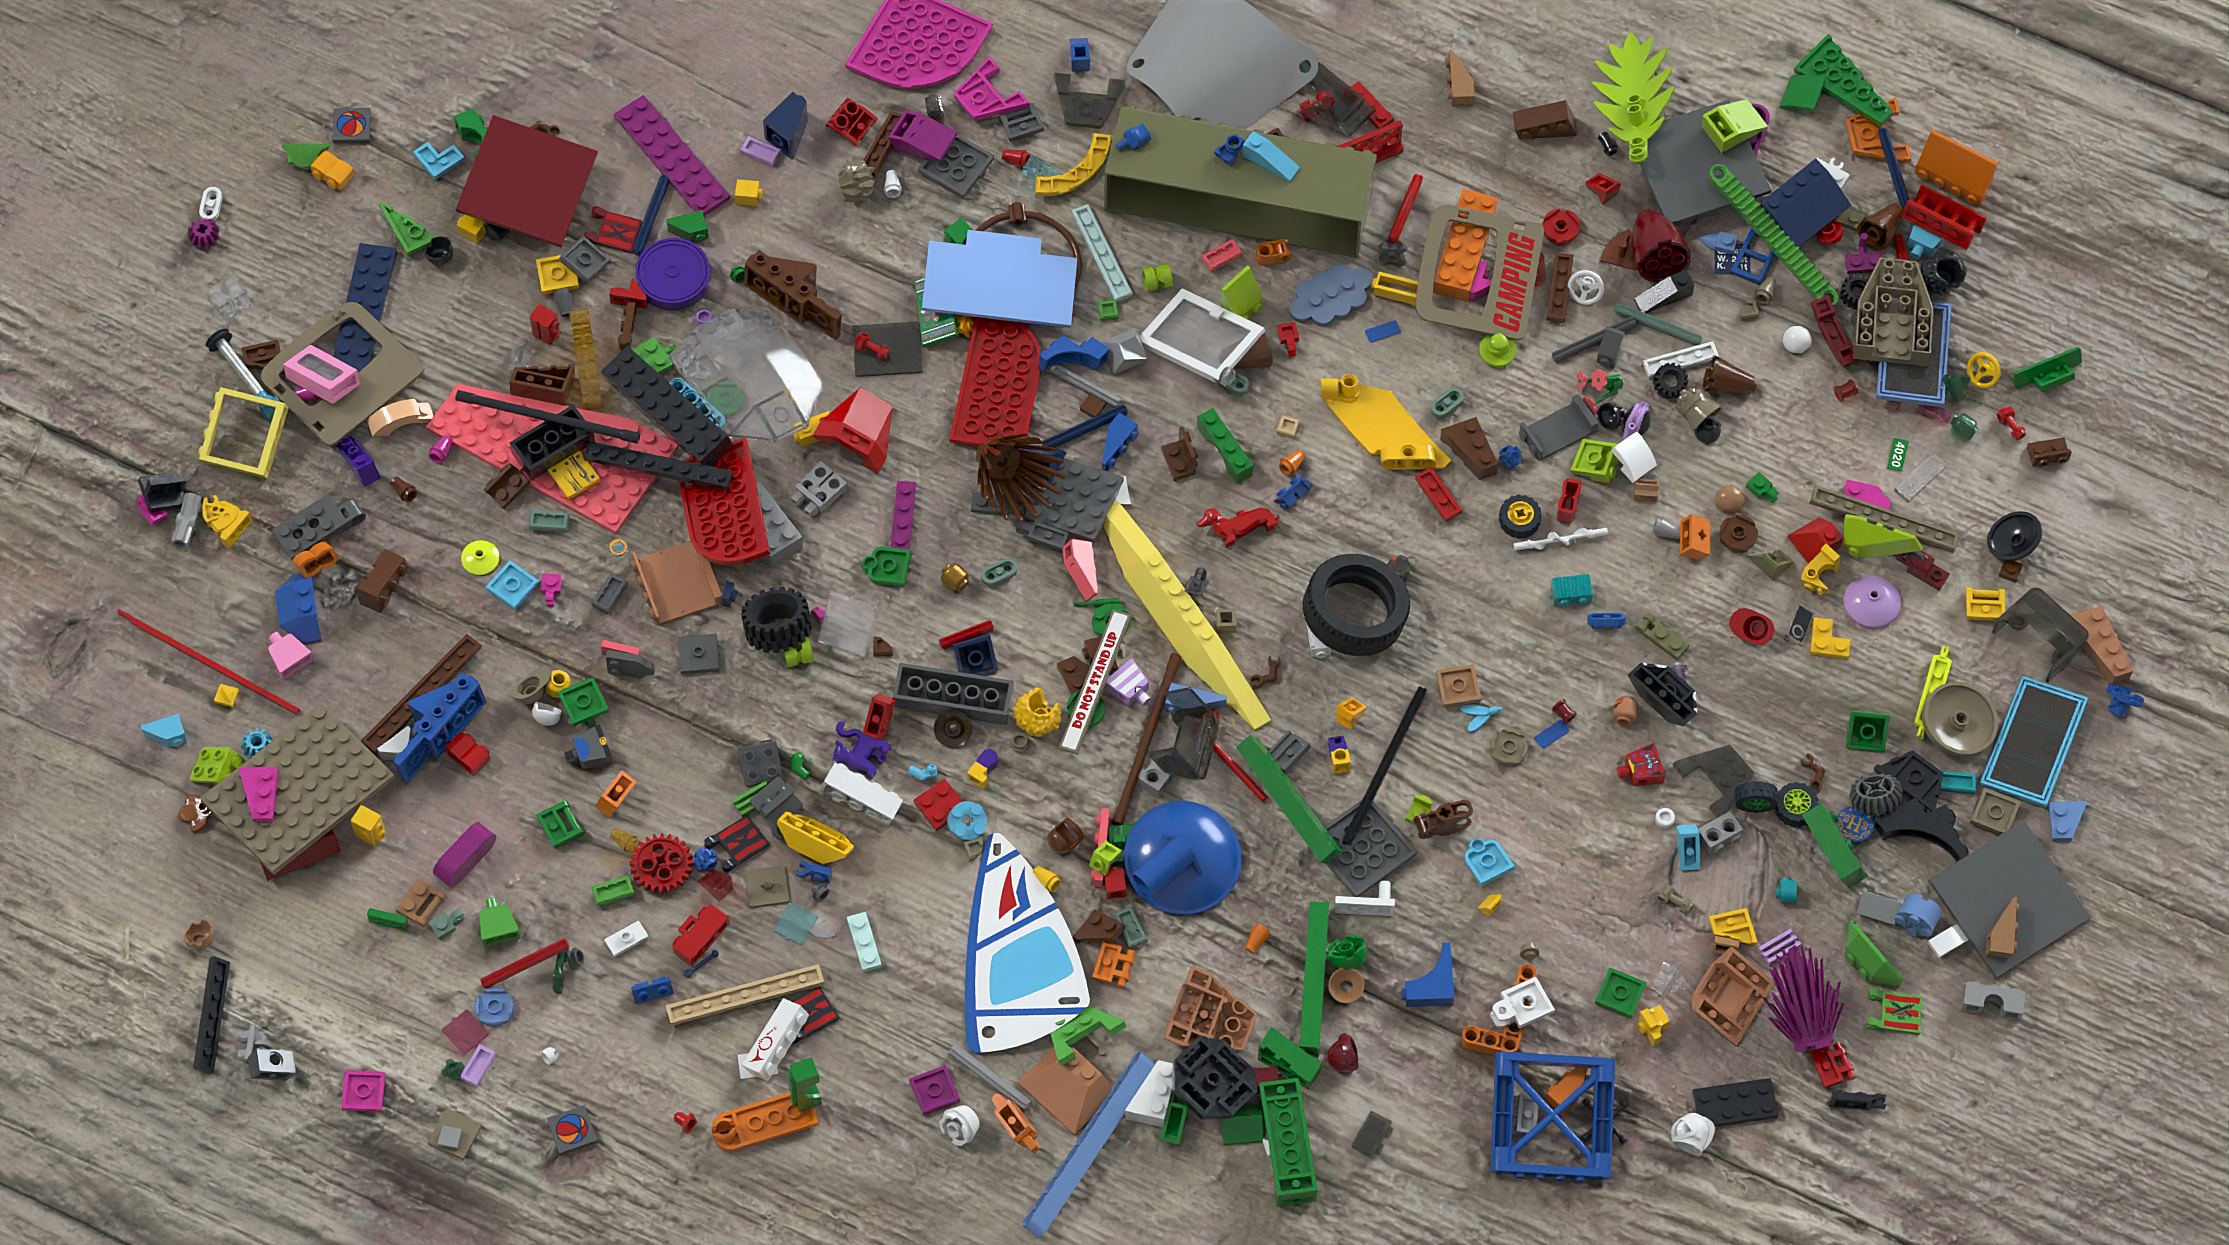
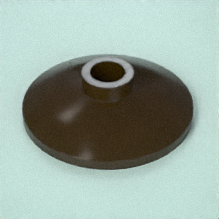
M955 709L946 710L935 720L934 734L942 745L949 748H958L966 744L970 739L972 723L969 717L962 711ZM952 724L957 726L956 731L951 730L950 726Z

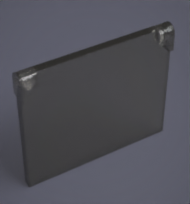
M919 321L852 325L855 377L923 373ZM860 332L870 335L869 341L880 347L883 344L890 349L886 359L877 358V353L868 348H865L864 351L856 349L854 341Z

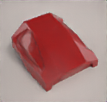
M847 97L825 126L830 127L851 144L858 146L878 118L865 107Z

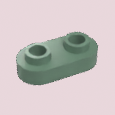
M1227 369L1219 380H1216L1236 395H1244L1249 390V380L1235 369Z
M1455 387L1445 391L1432 402L1431 414L1436 418H1444L1463 403V392Z
M1004 558L985 567L981 573L982 582L986 586L991 587L1014 577L1017 573V563L1011 558ZM993 576L994 579L990 580L988 577Z

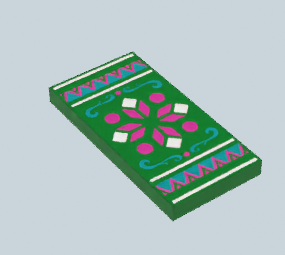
M924 277L915 280L914 283L922 345L926 348L959 337L956 314L922 310Z

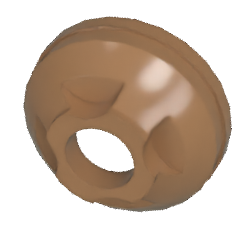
M1343 968L1336 970L1331 975L1328 985L1331 996L1338 1002L1347 1004L1357 1001L1363 994L1365 986L1364 979L1357 970L1349 969L1347 971ZM1344 981L1352 983L1353 988L1350 992L1342 991L1341 984Z

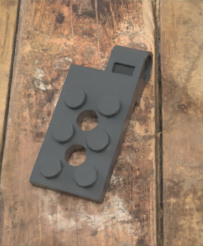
M328 493L272 530L293 561L297 554L309 551L314 545L325 541L338 531L342 530V532H345L352 526L360 524L365 520L366 515L356 500H349L337 507ZM313 521H319V525L316 528H310V524ZM298 531H302L303 536L299 539H295V533Z

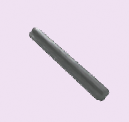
M1629 317L1609 327L1625 332L1634 328L1636 322L1633 317ZM1606 328L1552 353L1553 360L1559 362L1601 343Z

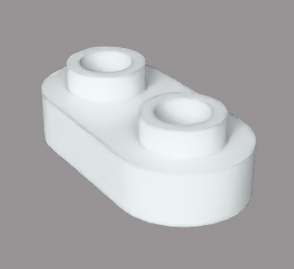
M209 187L203 193L199 209L200 217L203 221L206 217L209 221H215L219 216L223 197L220 189L217 187Z

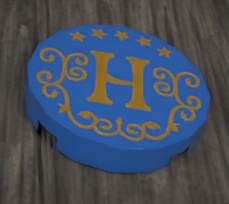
M1851 806L1841 810L1837 815L1839 819L1837 822L1846 839L1849 838L1852 844L1865 842L1873 834L1875 824L1873 817L1869 816L1868 813L1862 814L1861 811H1856V808Z

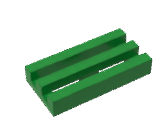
M372 908L368 909L367 916L369 922L407 931L409 926L407 917Z

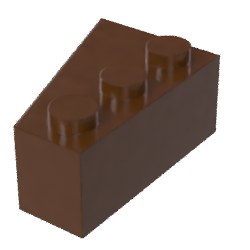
M1477 417L1441 429L1440 440L1452 449V452L1464 462V465L1479 480L1497 474L1498 462Z

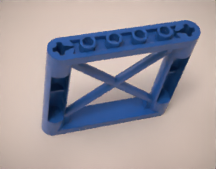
M1496 1052L1490 1172L1514 1175L1515 1178L1534 1176V1179L1545 1180L1546 1177H1554V1180L1566 1181V1178H1574L1576 1182H1586L1587 1179H1611L1615 1059ZM1519 1064L1590 1068L1591 1072L1590 1078L1553 1110L1520 1075ZM1515 1080L1547 1116L1511 1147ZM1594 1085L1591 1152L1559 1115ZM1553 1121L1587 1158V1168L1515 1163V1154Z

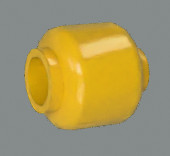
M562 670L552 671L551 678L545 685L548 695L559 698L558 691L570 687V676Z

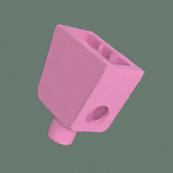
M278 632L270 635L269 640L272 645L268 647V651L282 680H285L314 661L311 651L292 634H287L283 638Z

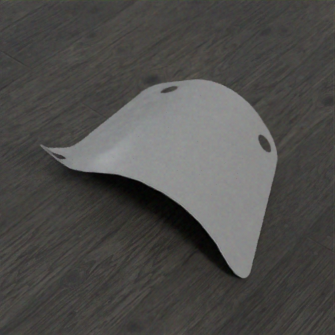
M1169 0L1127 63V72L1150 87L1167 104L1176 117L1188 116L1191 120L1197 117L1206 119L1209 123L1217 124L1222 122L1227 124L1228 127L1242 126L1245 129L1308 84L1318 71V61L1312 51L1271 22L1245 0ZM1138 59L1144 60L1143 66L1139 68L1132 66L1134 61ZM1305 60L1311 63V68L1307 73H1303L1299 69L1300 63Z

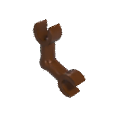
M537 121L530 127L535 130H542L553 136L555 135L551 133L552 131L560 132L558 126H549L542 121Z
M1269 656L1268 665L1270 671L1268 675L1260 676L1256 674L1251 677V681H1259V683L1253 685V689H1259L1262 684L1277 680V668L1280 666V657H1278L1277 663H1272L1271 656Z
M1807 753L1806 757L1810 762H1805L1801 759L1800 763L1803 767H1810L1816 772L1809 786L1818 785L1819 793L1822 788L1821 781L1825 769L1813 761V756Z

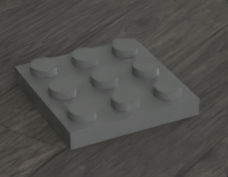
M957 135L941 161L925 158L917 170L921 175L964 199L993 162L994 155Z

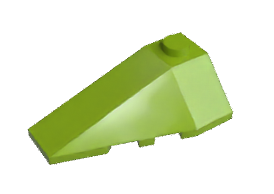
M1848 514L1845 516L1843 544L1847 548L1848 553L1855 558L1879 557L1922 551L1923 549L1915 535L1898 529L1891 531L1881 523L1876 525L1868 523V519L1861 516Z

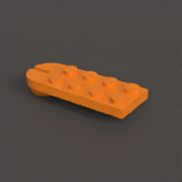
M790 1092L718 1115L712 1124V1135L720 1149L734 1152L818 1126L819 1122L814 1107L799 1112L797 1106L793 1107L789 1096Z

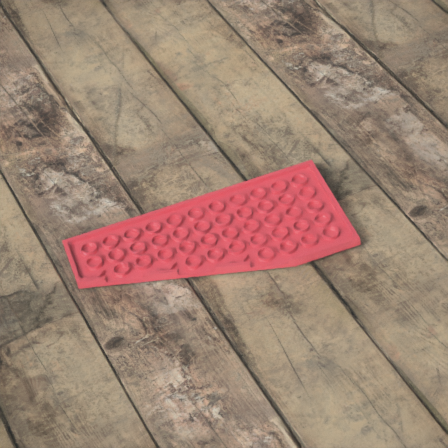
M457 384L426 426L427 431L440 438L444 435L451 437L453 445L498 470L511 463L531 482L528 485L530 488L617 535L658 477L589 462L599 476L600 482L568 501L548 471L531 481L511 453L509 442L545 421L476 404L455 401L457 390L474 393L475 395L558 414L570 406ZM577 408L588 422L640 433L638 444L594 433L596 443L672 458L678 449L676 443L632 419ZM585 448L584 450L580 451V452L583 454V456H584L585 451H586L587 448Z

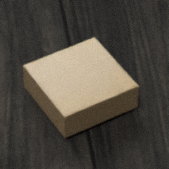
M1282 415L1276 434L1294 439L1300 420Z

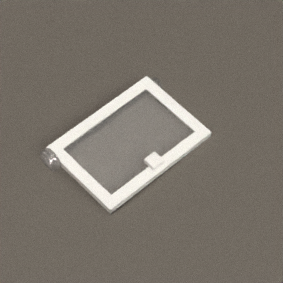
M1182 288L1145 330L1140 329L1138 333L1145 349L1213 382L1217 381L1224 386H1229L1235 378L1233 367L1265 332V329Z

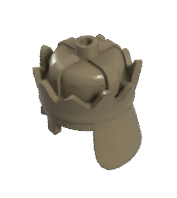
M1701 385L1698 386L1699 389L1689 388L1687 391L1683 389L1679 393L1681 396L1677 400L1678 406H1675L1676 411L1682 414L1683 417H1686L1693 430L1709 415L1714 416L1718 414L1723 407L1708 398Z

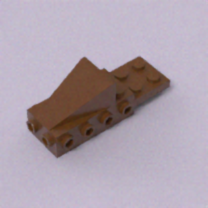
M760 250L749 256L745 263V286L801 325L807 320L835 340L841 336L842 314L837 309L828 306L821 298H817V289L815 288L817 265L769 257Z

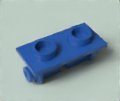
M1305 474L1302 477L1297 475L1289 482L1291 486L1287 489L1284 487L1276 493L1278 497L1274 502L1279 500L1281 502L1279 505L1282 509H1289L1298 500L1294 493L1301 498L1310 490L1311 483L1308 480H1304L1307 475Z
M663 976L652 980L653 984H649L648 981L634 984L635 986L631 987L635 1004L674 994L670 977Z

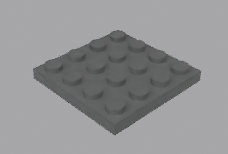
M1064 458V463L1060 465L1058 472L1063 473L1065 479L1054 476L1051 482L1052 485L1061 490V494L1057 495L1045 486H1043L1045 488L1044 493L1037 489L1052 504V507L1047 508L1034 496L1035 502L1031 506L1039 516L1034 518L1027 510L1024 517L1025 521L1034 522L1035 520L1069 532L1071 536L1095 543L1124 482V477Z
M1362 800L1324 826L1342 851L1341 854H1337L1330 860L1331 863L1329 865H1326L1353 897H1360L1417 855V851L1374 802L1371 803L1372 805H1370L1371 807H1369L1370 809H1368L1369 811L1365 815L1366 817L1352 842L1353 844H1351L1352 846L1342 844V839Z

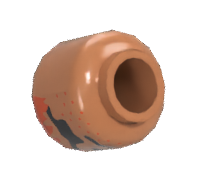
M1623 696L1617 699L1612 713L1616 723L1622 726H1629L1637 720L1639 704L1631 696Z

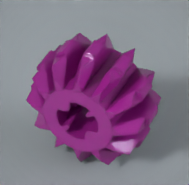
M207 217L204 221L198 218L197 223L192 221V227H188V238L194 247L198 245L202 249L203 246H206L209 249L210 244L215 245V240H219V227L213 220L209 221Z

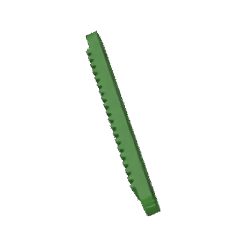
M1714 165L1709 171V179L1813 298L1817 300L1829 294L1833 297L1832 305L1834 307L1838 301V294L1831 287L1829 281L1824 279V276L1819 273V270L1814 267L1813 263H1810L1799 247H1796L1795 243L1790 240V237L1785 235L1784 230H1781L1780 226L1775 223V220L1770 218V215L1765 212L1760 203L1756 202L1745 186L1741 185L1736 176L1732 175L1724 165ZM1715 170L1722 171L1723 178L1718 179L1714 177L1713 172Z

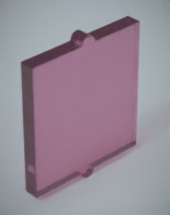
M467 1009L458 1017L452 1018V1022L442 1029V1032L463 1055L473 1047H478V1043L489 1035L488 1031Z

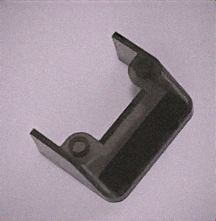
M2040 588L2030 589L1998 617L1992 631L1995 635L2007 624L2016 630H2023L2028 625H2031L2057 650L2051 656L2053 666L2050 668L2045 680L2047 683L2052 681L2071 663L2085 645L2089 636L2088 631Z
M1191 687L1164 692V696L1174 706L1171 718L1179 729L1174 747L1150 751L1148 756L1164 773L1195 781L1203 780L1207 775L1219 729L1218 718Z

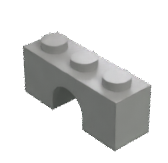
M1978 981L1966 982L1961 1011L1981 1014L1984 1003L1993 1001L2001 1008L2000 1018L2020 1021L2023 1015L2026 992L2018 988H2001V986L1995 984L1983 985Z

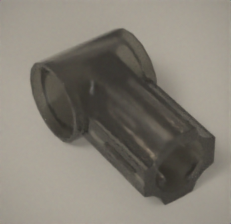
M936 94L929 95L925 98L927 117L945 126L941 97Z

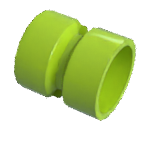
M1168 263L1158 265L1156 269L1153 266L1142 268L1143 282L1147 292L1155 291L1158 287L1162 289L1173 287L1171 270Z
M806 638L803 644L798 642V647L796 648L791 646L788 647L789 651L784 652L783 650L787 668L798 666L799 662L802 664L814 662L809 638Z

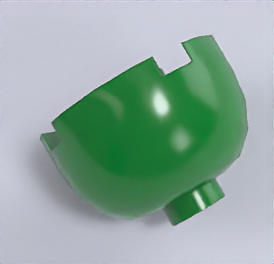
M1348 935L1345 936L1346 940L1339 941L1337 939L1328 946L1329 960L1337 970L1340 968L1347 971L1349 969L1358 970L1367 959V946L1360 936Z

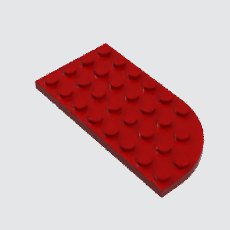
M975 317L949 439L950 443L979 447L982 442L986 444L990 441L988 439L990 437L999 436L1002 438L1018 434H1027V436L1020 438L1028 437L1041 370L1038 368L1040 361L1038 358L1041 350L1034 334L1022 322Z
M746 437L733 441V445L711 465V467L733 471V478L728 491L679 481L691 542L701 556L720 565L746 564L771 555L751 453ZM688 458V459L682 460V461L697 463V462L694 461L692 458Z

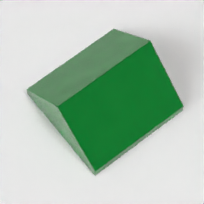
M1851 710L1847 722L1846 748L1885 752L1890 715Z
M1260 1103L1245 1104L1231 1118L1221 1119L1223 1145L1263 1142Z

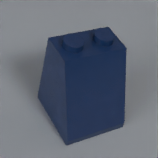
M792 92L763 120L765 140L774 147L781 149V152L791 160L796 155L808 122L807 102L803 96Z

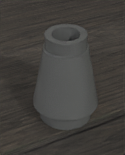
M567 288L556 290L554 292V300L561 317L571 316L572 293Z

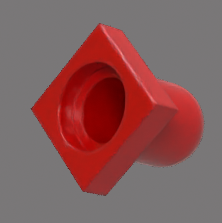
M677 1112L674 1115V1121L681 1125L686 1134L697 1123L692 1113L687 1116L682 1112Z

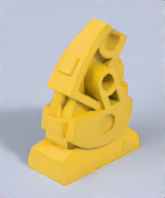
M216 495L213 496V503H208L209 501L206 497L203 500L202 514L204 521H206L208 528H213L214 533L220 536L223 545L229 549L253 521L250 512L246 510L240 511L233 504L219 501Z

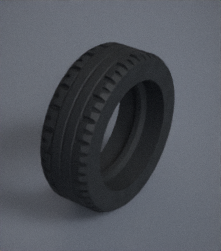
M1342 554L1329 558V560H1326L1314 571L1303 597V614L1311 632L1327 647L1346 655L1370 656L1383 652L1397 641L1408 619L1410 596L1401 577L1386 563L1368 555ZM1342 583L1364 586L1373 591L1382 600L1387 610V618L1378 625L1368 627L1347 623L1330 609L1325 598L1326 591L1330 587Z

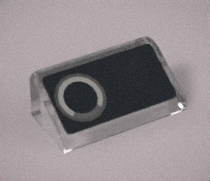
M1798 603L1784 640L1803 646L1815 613Z

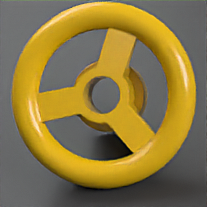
M1978 352L1969 359L1967 375L1976 387L1989 389L1998 382L2001 370L1997 359L1987 352ZM1983 358H1987L1990 361L1984 362ZM1977 360L1979 368L1978 373L1974 377L1972 368ZM1984 376H1994L1989 383L1979 382Z

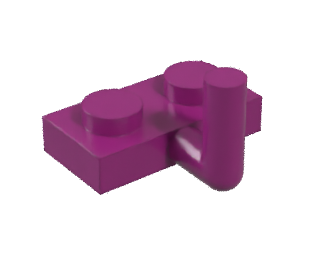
M1862 233L1858 244L1859 254H1845L1847 274L1872 273L1879 258H1883L1882 252L1867 253L1866 242L1868 235L1866 233Z

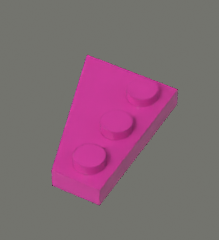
M239 768L253 822H273L278 768Z

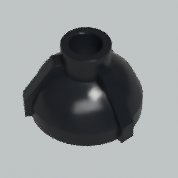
M1612 403L1602 404L1597 411L1602 426L1611 430L1617 429L1622 420L1621 418L1625 414L1622 407Z
M1706 418L1694 429V434L1700 442L1709 445V443L1717 441L1720 437L1721 424L1711 418Z

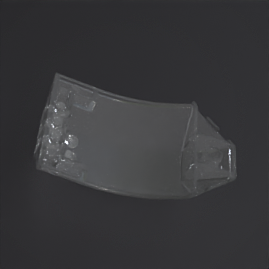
M767 306L732 308L695 327L669 354L671 361L699 395L720 429L728 435L729 439L733 437H746L747 441L763 439L768 440L769 443H777L805 429L811 422L810 417L816 409L819 394L822 393L824 388L797 343Z

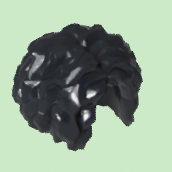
M1936 251L1921 262L1920 271L1926 288L1930 292L1940 295L1949 293L1950 288L1960 287L1961 282L1965 280L1967 268L1964 266L1961 257L1958 254H1954L1953 251Z

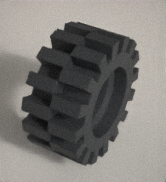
M1856 273L1855 277L1851 274L1849 278H1845L1840 291L1841 300L1843 299L1844 305L1848 303L1847 307L1850 308L1852 305L1854 306L1853 309H1857L1860 296L1852 294L1851 289L1859 287L1864 290L1870 277L1865 279L1864 274H1862V277H1859V273Z
M1673 362L1671 364L1666 363L1656 371L1652 382L1655 384L1654 390H1658V395L1662 394L1663 398L1669 397V399H1672L1673 397H1678L1679 393L1686 389L1689 381L1687 380L1688 374H1685L1686 370L1684 368H1680L1681 365L1678 364L1676 366ZM1665 375H1674L1677 378V385L1675 387L1666 386L1664 383Z

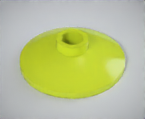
M474 541L464 548L461 562L467 572L478 576L486 575L497 567L499 552L488 541ZM479 553L483 554L481 557L476 556Z

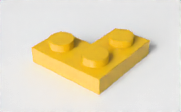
M1814 617L1810 655L1848 660L1851 639L1832 637L1833 620Z

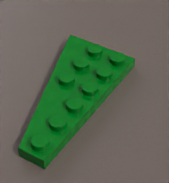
M1829 33L1794 67V72L1798 75L1825 78L1826 82L1823 91L1881 127L1892 116V110L1874 92L1871 84L1865 81L1864 76L1853 62L1842 53L1839 45L1833 42Z

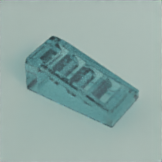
M1034 155L1030 156L1023 167V175L1033 180L1037 176L1044 177L1046 173H1049L1047 177L1063 175Z

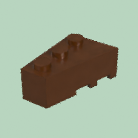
M1566 100L1513 112L1514 128L1519 139L1577 136L1575 117Z
M568 364V367L550 365L551 368H539V366L515 367L509 381L510 395L565 406L575 380L574 364Z
M385 549L373 564L374 569L371 574L368 572L365 574V582L362 585L358 584L356 586L360 605L379 613L388 606L390 595L397 590L398 581L401 576L406 574L408 569L404 557Z

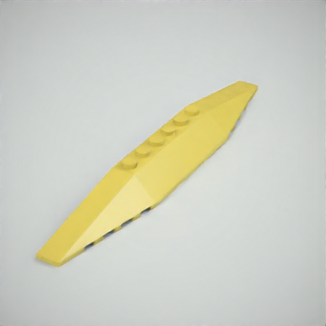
M1115 499L1103 528L1109 538L1110 545L1115 552L1116 559L1121 566L1126 581L1189 669H1192L1203 682L1205 681L1214 693L1227 696V705L1233 708L1255 731L1271 722L1269 715L1219 636L1190 595L1184 591L1185 588L1155 546L1120 503L1116 504L1118 501Z

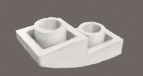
M1956 924L1933 937L1927 943L1939 959L1969 940L1959 925Z

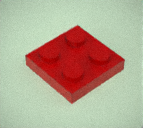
M943 779L913 800V803L935 831L947 825V817L951 809L958 803L963 802L946 779Z

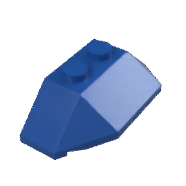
M294 574L275 591L279 625L302 644L320 642L321 633L313 576L305 578L301 574Z

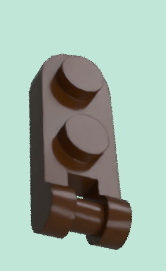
M628 301V304L624 305L623 316H625V321H621L620 331L623 333L618 337L620 351L627 345L631 348L637 311L636 302Z

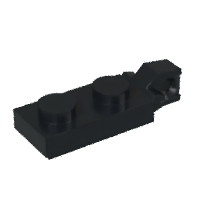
M1844 1090L1832 1091L1829 1106L1869 1111L1870 1108L1885 1109L1887 1099L1886 1095L1879 1093L1872 1095L1865 1092L1849 1093Z

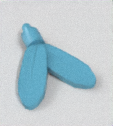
M1464 705L1460 710L1464 714L1476 716L1468 725V732H1474L1491 715L1498 714V711L1503 710V708L1494 706L1488 709L1478 705Z

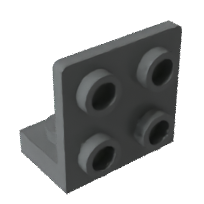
M775 738L737 745L745 786L759 784L764 781L770 782L778 776L781 779L783 778Z

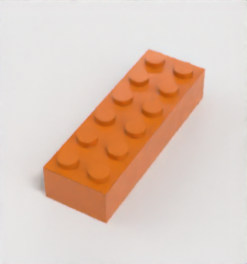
M1462 189L1457 206L1459 208L1496 214L1498 198ZM1458 212L1457 217L1468 219L1469 214ZM1452 222L1434 280L1433 293L1469 302L1470 291L1491 229Z

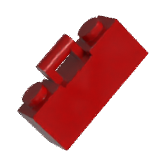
M711 903L700 910L698 919L690 915L678 929L682 936H678L673 942L674 954L693 967L730 924L729 917Z

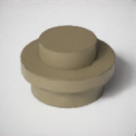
M1017 733L1010 739V746L1016 752H1024L1029 747V739L1026 735Z
M1526 943L1521 946L1520 957L1522 959L1530 961L1539 955V948L1534 943Z

